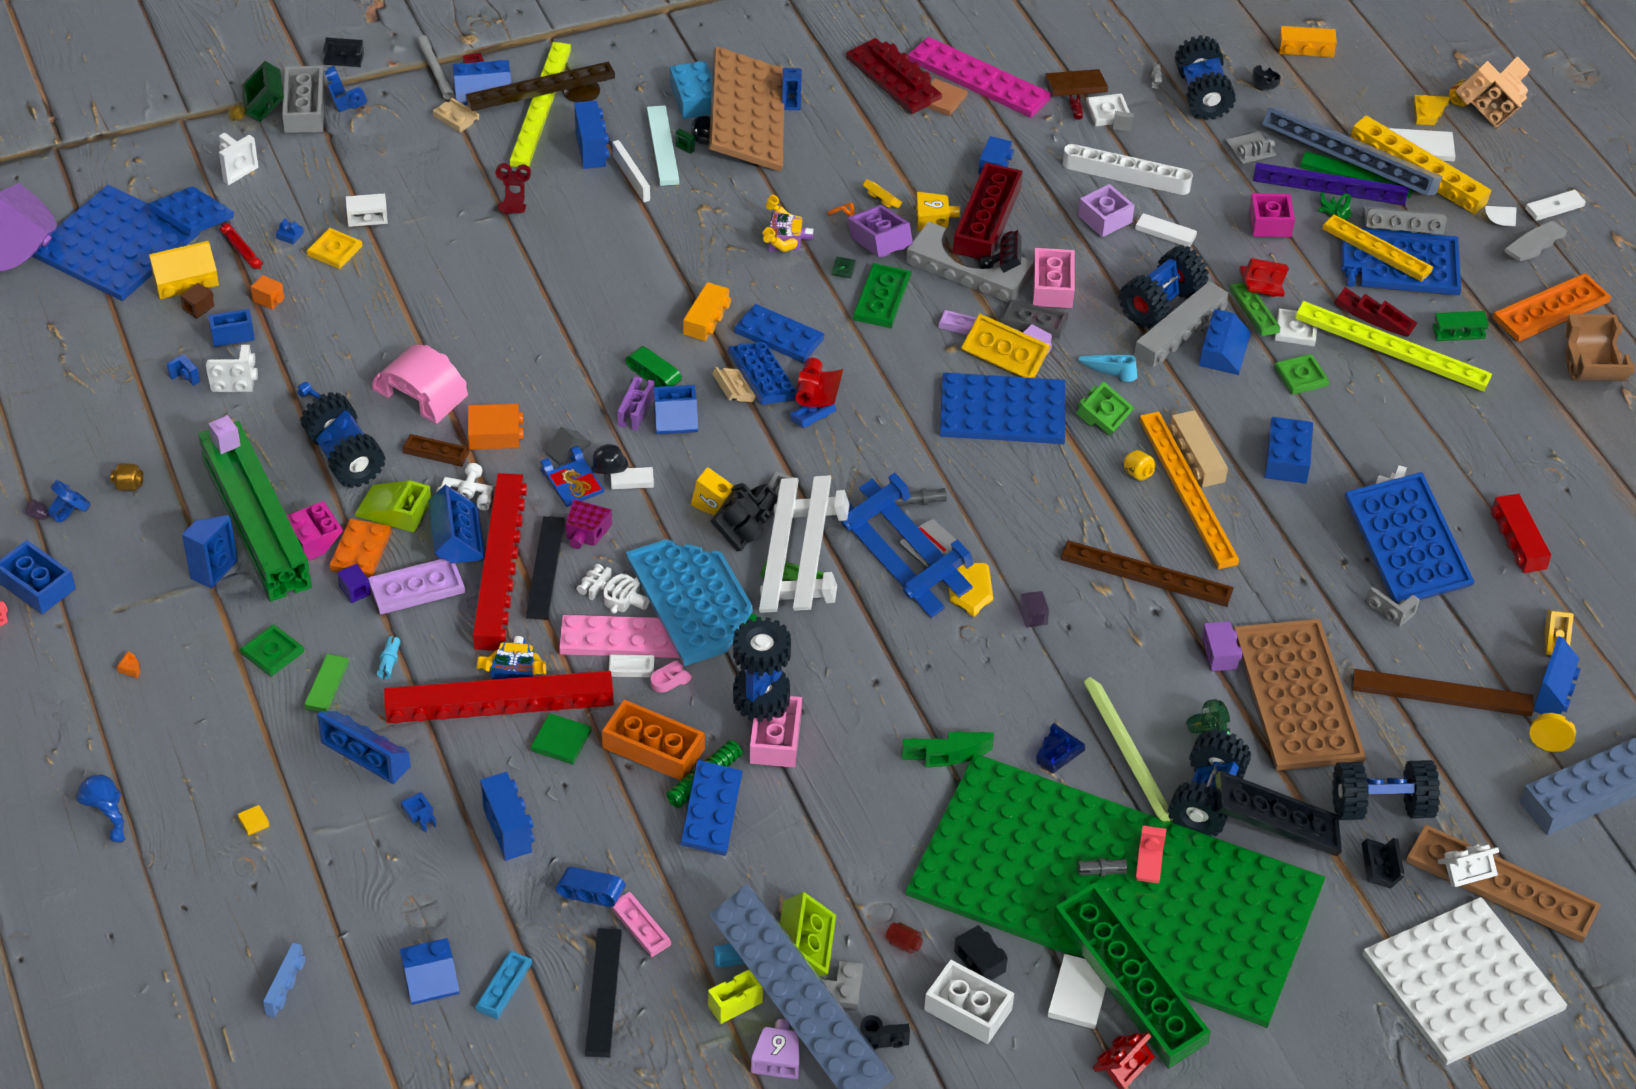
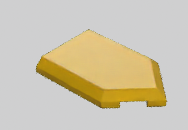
M974 563L968 569L962 565L957 569L973 587L960 598L948 587L950 602L967 610V613L972 617H975L985 605L993 601L989 565L986 563Z

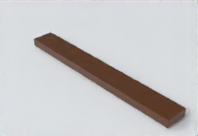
M1067 540L1061 555V560L1225 607H1228L1234 587L1069 540Z
M1354 669L1352 691L1531 717L1533 714V694Z

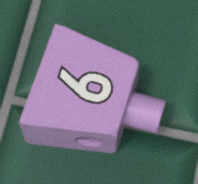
M777 1020L775 1028H763L752 1055L751 1073L798 1079V1034L796 1031L789 1030L790 1023L787 1020Z

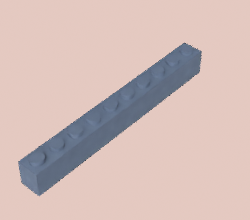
M1278 106L1268 107L1262 124L1427 196L1437 193L1443 177Z

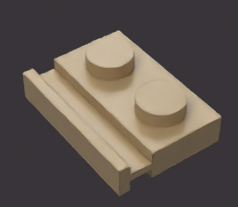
M451 98L450 102H445L433 110V117L461 133L471 126L473 121L479 120V113L471 111L469 107Z
M715 367L712 374L728 400L734 398L739 402L754 401L756 396L739 369L723 368L719 370L718 367Z

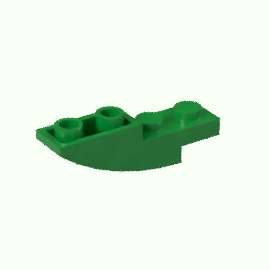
M957 731L948 732V739H903L902 760H925V767H942L964 763L972 760L975 753L983 756L992 751L994 732Z

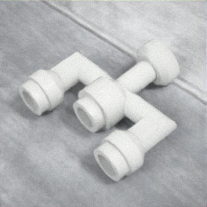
M469 463L465 468L466 481L444 477L436 493L445 484L449 487L458 488L457 492L469 500L473 498L475 491L483 492L478 497L477 507L480 510L487 511L493 502L491 497L495 486L474 483L476 478L481 477L483 469L476 463Z

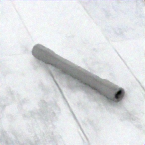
M421 35L417 38V43L427 59L444 99L450 100L454 97V92L444 76L427 36Z

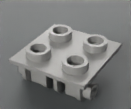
M1260 132L1226 139L1227 144L1242 164L1276 156L1272 149L1275 146L1274 140L1270 138L1265 140Z

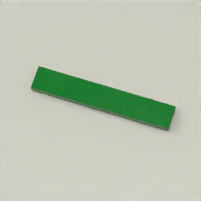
M1305 152L1300 164V168L1313 172L1404 186L1357 165L1310 152ZM1409 188L1407 198L1411 197L1413 189Z

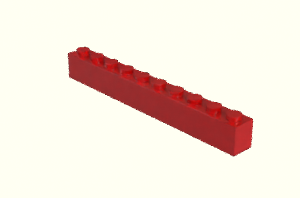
M497 474L473 632L474 650L495 651L499 649L502 642H506L507 629H504V626L509 624L507 608L511 609L512 600L509 592H513L514 579H511V577L516 575V563H514V559H518V546H516V543H520L521 531L518 528L523 526V514H521V511H525V499H523V496H527V483H524L523 474Z
M611 671L384 688L386 723L421 722L438 719L445 720L614 706Z

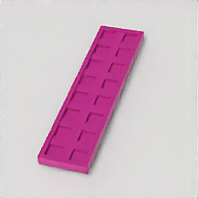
M929 36L908 54L909 61L912 63L917 62L922 68L1030 118L1051 99V92Z

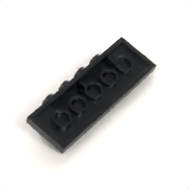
M1221 770L1215 775L1217 811L1219 813L1334 856H1338L1342 852L1339 817L1337 814Z

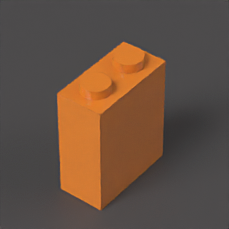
M519 404L468 405L469 450L520 448V440L524 439L523 427H520V425L524 424L523 412H519Z

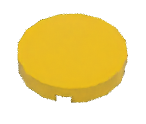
M1544 713L1531 722L1529 735L1537 747L1550 752H1563L1574 744L1576 728L1571 721L1565 720L1566 717L1561 714Z

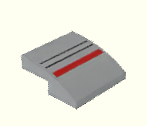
M935 520L927 521L918 527L944 556L952 551L951 543L956 539ZM904 538L899 542L926 569L930 567Z

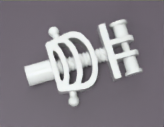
M595 564L594 569L587 572V576L581 580V585H578L576 588L582 595H585L589 589L590 600H594L598 593L604 590V605L610 608L613 614L617 613V611L625 612L630 605L646 610L650 602L648 597L639 594L640 583L637 577L633 579L626 574H620L610 580L611 568L607 567L604 570L600 564Z

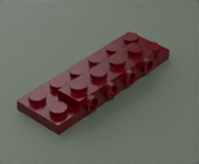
M874 38L846 52V58L911 114L942 99V93L931 85L930 74L927 71H921L917 62L912 63L909 61L907 54H901L894 43L889 44L887 41L881 43L877 38Z

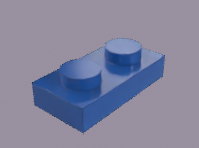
M835 404L823 407L804 406L790 413L791 421L802 428L808 427L812 423L826 418L829 414L835 412L836 407Z

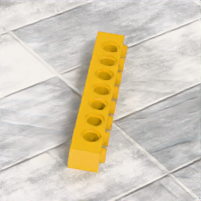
M1364 116L1353 126L1351 138L1443 176L1437 193L1475 215L1488 203L1491 189L1369 116Z

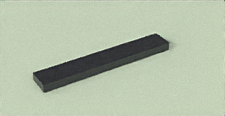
M543 516L526 619H549L565 524L564 518Z
M598 928L585 1057L610 1058L622 929Z

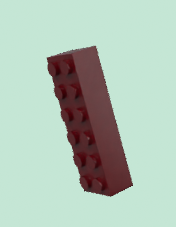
M985 163L954 234L952 253L980 259L985 255L993 256L1020 192L1022 170Z

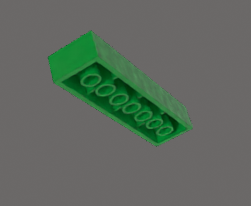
M1096 882L1055 906V920L1140 1032H1148L1151 1035L1148 1042L1168 1069L1209 1044L1211 1031Z

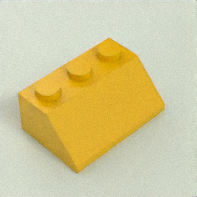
M209 241L149 254L154 284L160 299L181 295L197 283L208 288L219 286L217 270Z

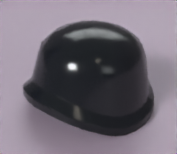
M605 444L594 451L592 472L614 474L627 469L628 461L618 446Z

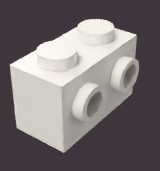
M385 193L346 196L348 227L388 224Z

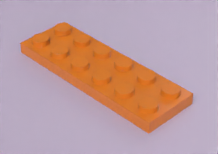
M1584 273L1494 312L1493 319L1517 342H1520L1566 322L1569 314H1584L1609 303L1611 296L1590 276Z

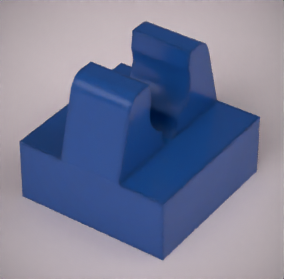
M284 218L280 223L279 230L276 232V239L294 245L304 233L303 227L299 226L296 222H287V219Z

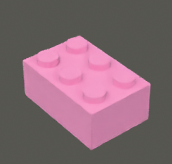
M1035 248L1033 305L1073 308L1075 250Z
M790 696L789 707L787 706L785 713L781 712L779 718L772 716V721H767V718H763V722H758V718H754L750 743V764L796 767L802 715V697Z

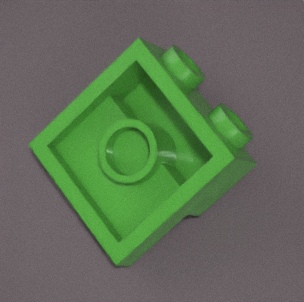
M1103 381L1099 387L1094 385L1087 393L1088 399L1084 397L1077 404L1079 410L1076 414L1090 426L1096 423L1111 436L1134 410V407Z

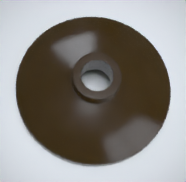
M598 83L563 90V94L568 100L576 103L593 101L600 94V86Z

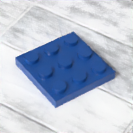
M193 186L149 203V210L189 235L230 220L234 216L233 210Z

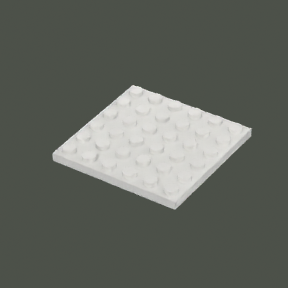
M1482 897L1364 949L1362 954L1445 1065L1560 1013L1567 1007V1003Z

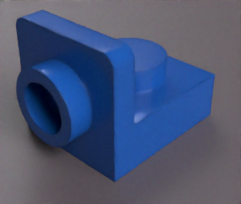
M184 354L167 363L168 374L171 379L181 375L184 380H188L193 386L200 382L198 368Z

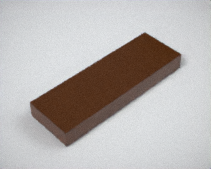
M413 434L409 435L402 448L404 454L463 467L470 453L469 447Z

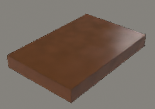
M1100 69L1045 73V80L1053 96L1108 92V85Z

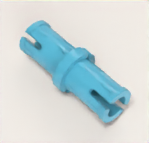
M389 636L386 640L385 649L380 654L381 662L377 676L383 679L384 672H386L385 679L391 678L393 665L397 663V651L401 643L397 637L391 643L393 636Z

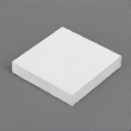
M1122 94L1086 98V105L1095 126L1112 125L1115 111L1130 113Z
M1279 308L1277 323L1281 328L1280 333L1275 334V341L1315 346L1317 327L1295 319L1297 311Z

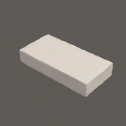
M653 467L627 468L623 472L611 474V489L654 488Z
M610 654L609 671H611L612 677H651L652 673H654V655Z

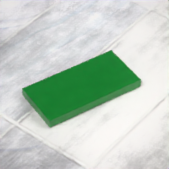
M873 263L854 311L853 320L892 328L911 278V271Z

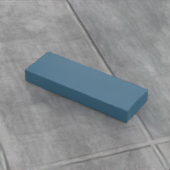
M510 950L476 1004V1011L498 1020L531 967L532 959Z

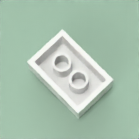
M950 960L926 993L924 1011L989 1044L1012 1011L1014 993Z

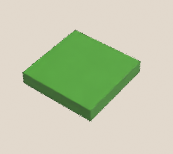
M1312 354L1275 363V370L1292 395L1329 386L1330 380Z

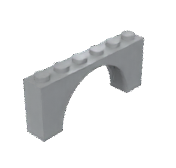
M932 222L926 224L914 239L913 244L907 248L906 264L1007 303L1018 297L1033 276L1034 262L1021 257V265L1003 273L1000 266L990 269H975L958 264L943 249L946 228Z

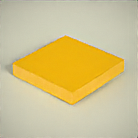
M329 228L307 249V256L341 269L363 245L361 240Z

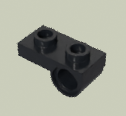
M868 1015L862 1019L860 1031L874 1050L885 1047L900 1048L909 1045V1023L883 1026L882 1020L875 1015Z

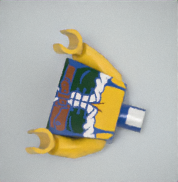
M516 636L513 638L512 643H501L499 649L495 650L489 657L479 656L476 669H484L487 672L491 669V680L534 677L536 673L546 674V662L542 661L539 654L533 652L532 645L525 644V638Z

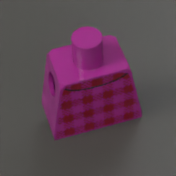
M573 499L566 522V537L570 539L569 544L575 549H580L583 543L591 546L596 545L612 525V509Z

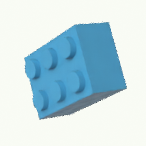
M702 61L670 66V86L683 119L711 115L712 75L707 62Z

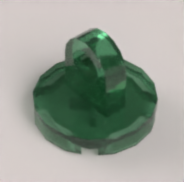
M1207 700L1202 707L1201 713L1191 716L1186 721L1190 733L1202 732L1204 734L1205 730H1210L1212 733L1213 729H1218V732L1225 730L1228 735L1230 733V728H1227V722H1230V715L1226 705L1221 700Z

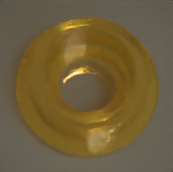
M239 103L233 105L228 111L230 119L232 121L241 120L245 116L244 106Z

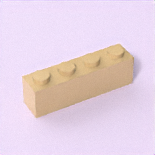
M1196 411L1172 415L1169 430L1172 436H1174L1180 451L1183 452L1187 464L1192 468L1195 479L1199 481L1202 487L1224 483L1228 467Z

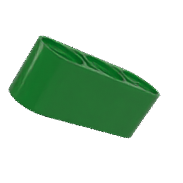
M645 346L639 347L625 359L627 366L646 381H654L655 387L675 386L682 380L678 369Z

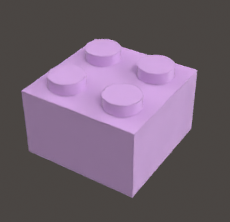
M1108 184L1080 198L1078 217L1101 237H1104L1132 223L1135 205L1112 185Z

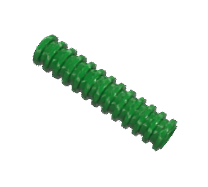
M728 740L726 744H723L721 748L709 756L705 762L728 767L737 758L742 756L741 747L735 741ZM695 769L679 781L676 786H673L671 790L666 792L669 803L674 807L680 808L689 800Z

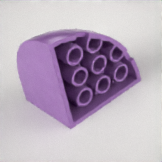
M20 183L0 191V271L9 270L22 264L34 255L42 245L46 247L52 240L51 235L57 227L56 220L50 210Z

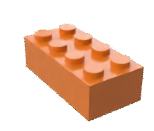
M624 699L602 730V748L681 781L690 773L705 750V732Z

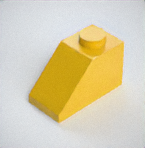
M1547 609L1545 623L1546 655H1552L1558 636L1563 637L1570 646L1574 613Z

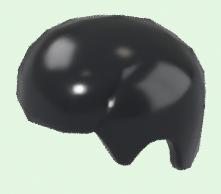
M1261 65L1254 67L1252 80L1257 88L1270 90L1280 84L1281 76L1278 72L1272 71L1271 68L1264 71Z
M698 116L692 123L691 134L695 136V141L700 144H709L710 117Z

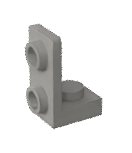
M1374 587L1369 589L1366 599L1367 604L1399 627L1416 614L1420 599L1412 595L1407 600L1404 599L1399 604H1396Z

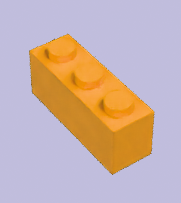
M1281 26L1278 39L1279 54L1334 57L1337 44L1336 29Z
M709 282L706 283L683 320V335L706 341L709 335L714 333L717 322L722 320L725 309L730 307L731 297H729V288Z

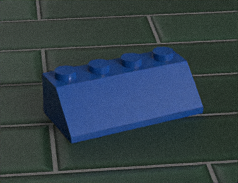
M445 484L428 500L434 553L440 559H445L450 563L483 560L485 554L477 504Z
M324 711L317 714L322 744L394 785L411 767L409 752L404 747L397 746L385 736H380L369 727L360 725L350 716H344L337 711Z

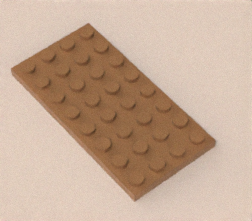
M715 47L713 51L709 149L779 172L783 167L784 141L783 68L729 51L725 48Z
M1320 619L1234 627V630L1237 632V646L1242 649V662L1276 771L1336 765L1338 762H1365L1366 755Z

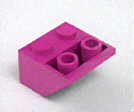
M324 501L287 515L308 561L325 554L343 532L342 527Z

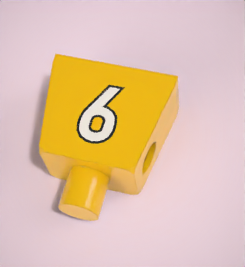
M917 192V231H922L928 222L947 228L949 218H960V206H949L947 195Z
M707 467L696 480L691 506L715 515L732 493L731 488L734 485Z

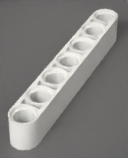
M1068 144L1064 148L1063 166L1066 169L1180 195L1190 192L1193 174L1187 169L1076 144Z

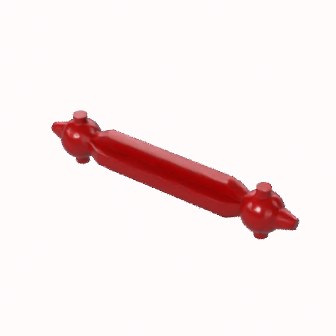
M221 223L222 227L219 230L228 237V240L251 268L260 270L263 262L255 256L251 248L230 224Z

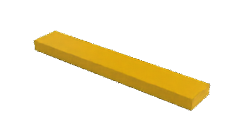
M1335 214L1323 224V230L1421 282L1432 272L1433 266Z

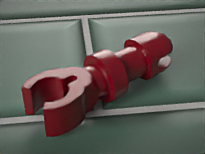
M1079 94L1076 100L1072 98V95H1069V104L1076 120L1083 118Z

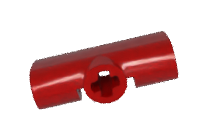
M808 358L805 361L803 371H800L795 396L797 403L808 407H823L835 404L843 369L822 372V362L817 358Z

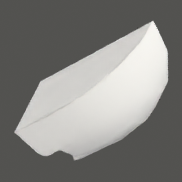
M1485 206L1486 214L1493 223L1501 226H1516L1517 207Z

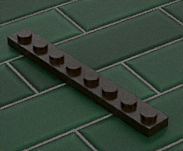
M608 61L466 94V101L471 111L482 110L615 78V72Z

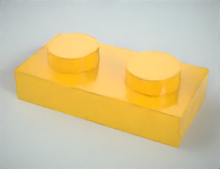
M868 179L865 180L863 186L868 189L867 193L876 199L880 197L882 199L881 203L889 208L891 206L896 208L901 206V200L877 183Z

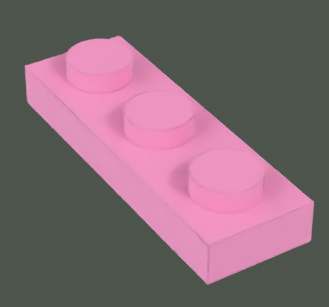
M631 892L620 897L615 906L611 907V910L651 958L671 946L670 938Z

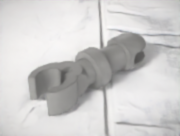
M1153 62L1151 66V87L1159 89V84L1162 83L1161 64Z

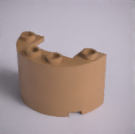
M1568 315L1565 338H1568V347L1565 348L1568 372L1574 381H1626L1630 375L1634 374L1635 365L1634 362H1631L1630 355L1625 354L1622 363V353L1617 347L1618 335L1622 333V324L1619 323L1617 315Z

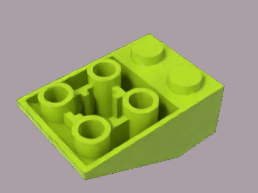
M411 480L374 484L357 509L355 516L414 533L429 508L428 500L431 498L430 486Z

